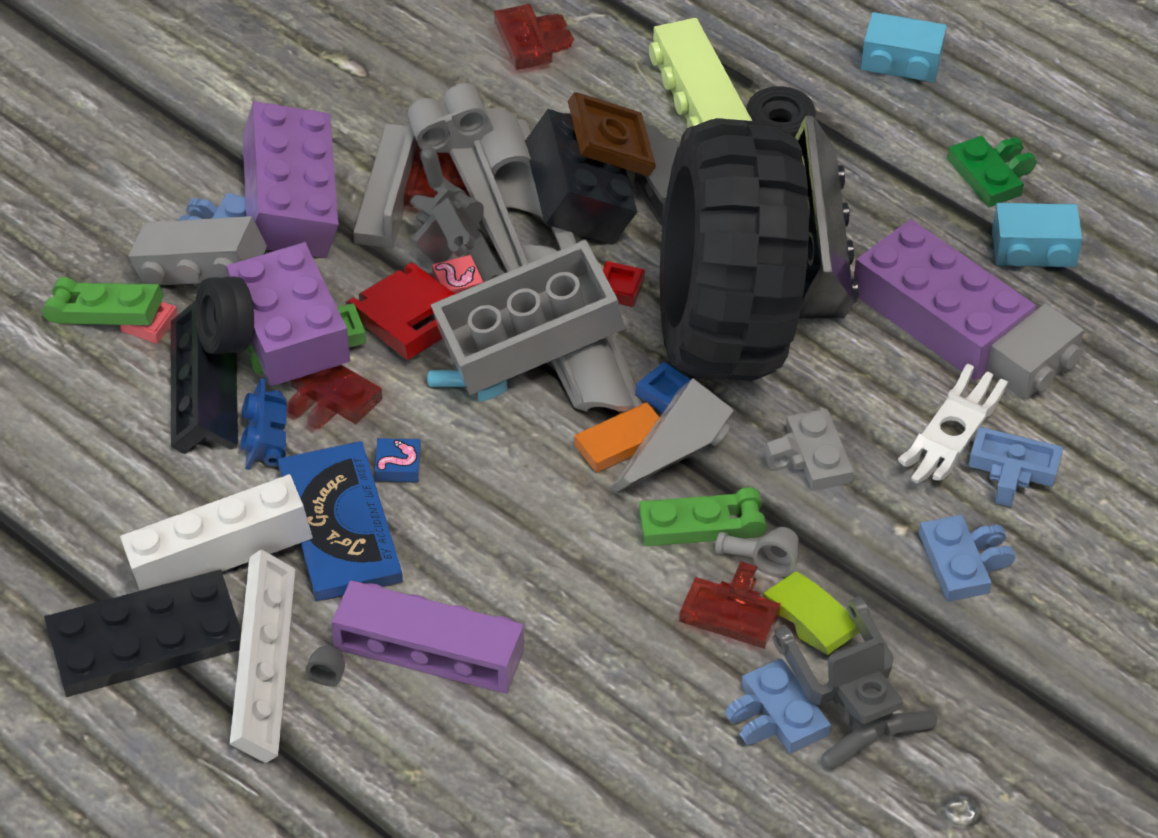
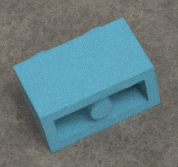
M872 12L864 40L861 70L936 83L943 55L947 25Z
M996 203L992 227L996 266L1077 267L1082 242L1077 204Z

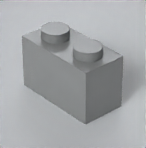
M1045 303L991 345L987 371L993 374V379L997 382L1000 379L1008 381L1006 388L1025 401L1037 390H1045L1052 383L1054 377L1065 368L1071 369L1076 365L1083 352L1080 347L1084 329Z

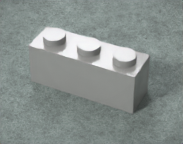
M252 216L144 223L128 258L143 284L201 283L207 278L227 277L226 265L263 255L267 245Z

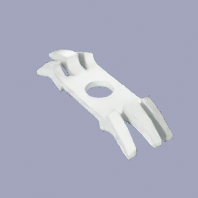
M966 364L957 384L949 391L947 400L922 434L919 433L911 448L898 458V462L908 467L919 461L923 449L928 451L922 463L912 475L911 481L920 483L933 472V480H943L952 472L956 460L987 417L992 415L1007 387L1008 381L1000 379L989 398L981 406L992 381L993 374L987 371L970 395L964 398L963 395L974 369V366ZM945 421H957L964 426L965 431L960 435L951 436L945 434L941 430L940 425ZM940 458H944L945 460L943 461L941 466L936 470Z

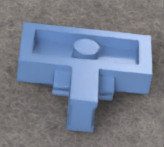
M979 427L968 466L991 472L989 479L999 481L994 503L1012 507L1017 486L1028 488L1029 483L1034 482L1054 487L1064 447Z

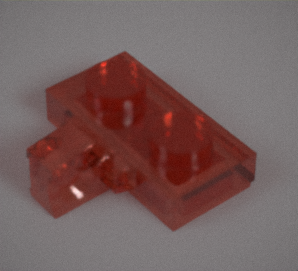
M740 561L731 583L722 581L720 584L695 577L681 607L679 622L765 649L779 617L781 603L762 598L759 592L753 591L757 582L755 575L758 566Z

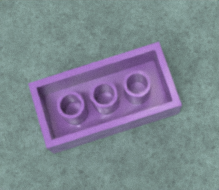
M253 101L243 132L246 217L252 216L267 245L266 250L277 251L306 242L312 256L327 258L339 225L330 113Z
M912 219L863 253L855 261L854 278L858 281V298L960 371H963L967 363L974 366L971 379L974 381L981 378L987 371L991 345L1031 315L1036 308L1033 302Z

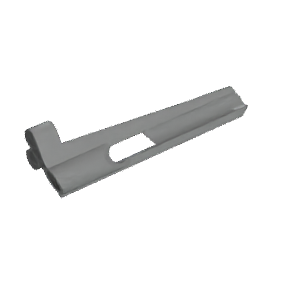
M470 83L457 84L451 87L446 92L444 101L441 103L433 98H424L413 103L408 109L407 116L418 146L422 150L426 147H432L436 152L450 153L470 196L481 202L484 206L482 221L507 272L557 252L553 248L540 245L521 246L507 211V207H512L543 217L529 162L531 157L525 140L531 133L526 120H517L513 113L505 109H485L478 89ZM551 227L560 250L576 244L572 232ZM614 334L551 360L574 408L587 412L591 407H606L626 412L643 404L641 399L635 395L636 386Z

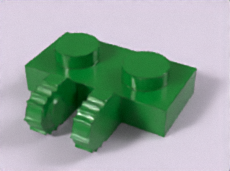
M982 135L948 147V161L988 208L995 206L996 203H1003L1022 196L1024 183L1019 178L1034 170L1037 164L1036 158L1032 153L1020 154L1024 147L1018 137H1011L1009 140L1005 139L994 149Z

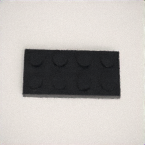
M221 569L44 616L66 697L240 650L242 631Z

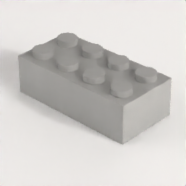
M586 239L431 304L440 334L469 395L625 329L618 299Z

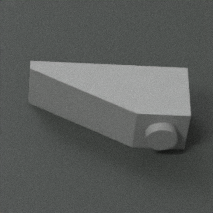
M691 379L677 391L611 488L619 492L697 453L709 444L715 447L728 432L730 426L726 423V420L734 409L695 379Z

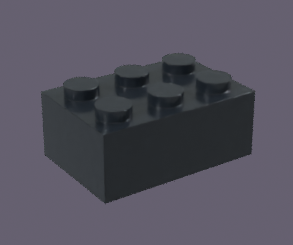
M547 109L525 140L531 157L529 162L544 224L614 244L638 212L627 171L614 165L581 156L571 114Z

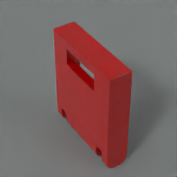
M411 262L404 266V273L397 270L360 292L359 300L355 297L347 300L346 305L354 303L362 325L406 360H409L443 339L436 319L417 331L412 326L433 314L431 304L455 295V293Z

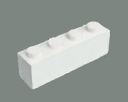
M290 474L120 536L140 591L220 569L223 572L249 562V557L261 549L272 554L313 538L304 506Z

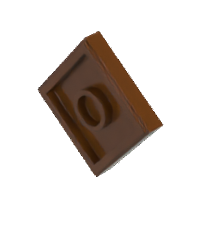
M574 92L568 100V105L581 156L650 176L656 168V163L642 113Z

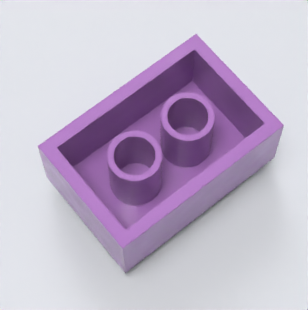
M306 242L226 265L227 277L235 276L242 278L250 290L254 308V331L251 345L270 386L350 362L347 327Z

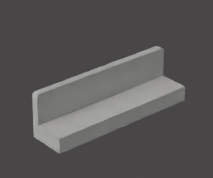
M410 123L409 126L385 125L353 232L354 244L394 249L422 150L418 146Z

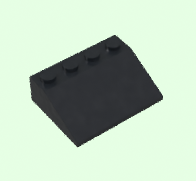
M805 116L795 137L802 149L803 165L806 166L809 211L807 269L799 319L846 317L852 305L858 301L859 288L857 279L851 278L850 265H852L854 260V246L852 240H847L846 227L849 224V206L847 202H842L841 190L845 185V171L843 165H838L836 149L815 117Z

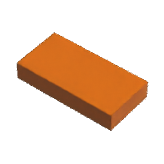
M647 402L575 434L574 445L593 470L598 473L632 457L659 419V416Z

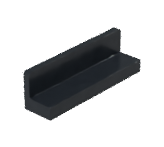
M194 301L171 320V447L186 453L203 438L208 437L232 449L238 445L237 354H211L204 350L196 329Z

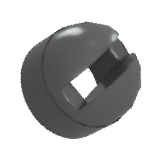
M330 645L322 646L316 649L310 656L306 666V673L310 679L318 684L334 686L342 678L345 670V660L338 648Z

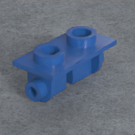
M261 378L254 393L246 394L242 406V417L247 418V425L241 437L240 449L246 451L245 469L250 470L255 459L264 461L268 466H278V458L286 456V431L283 430L287 419V400L280 391H265V379Z

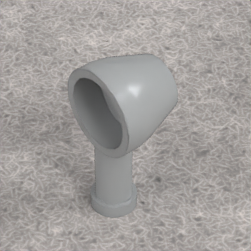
M786 527L774 529L763 536L760 541L729 536L728 533L720 532L716 540L715 551L721 555L728 553L753 558L757 567L764 573L773 577H785L794 571L798 563L799 539L794 531Z

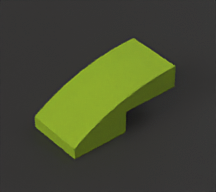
M797 571L762 593L766 608L794 623L800 640L827 655L860 633L851 620L848 611L816 583Z

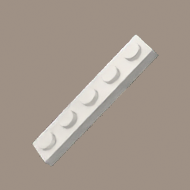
M261 549L249 557L230 745L267 763L276 758L279 751L295 568Z

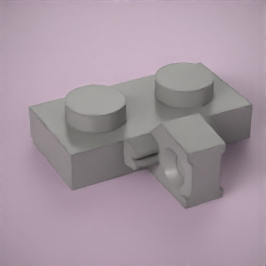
M827 408L787 416L786 430L788 434L766 443L765 459L770 471L794 467L795 470H803L811 491L849 484L853 481L854 470Z

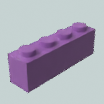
M350 580L331 622L334 647L340 651L505 694L509 691L524 653V624L514 622L503 616L494 617L471 611L460 605L451 606L427 600L425 597L416 594L408 595L384 589L382 586L372 583L364 584Z

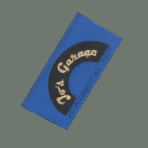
M362 441L278 458L281 477L291 475L304 506L313 537L310 540L301 542L300 547L315 601L344 595L350 580L364 584H377L382 587L403 582L401 566Z

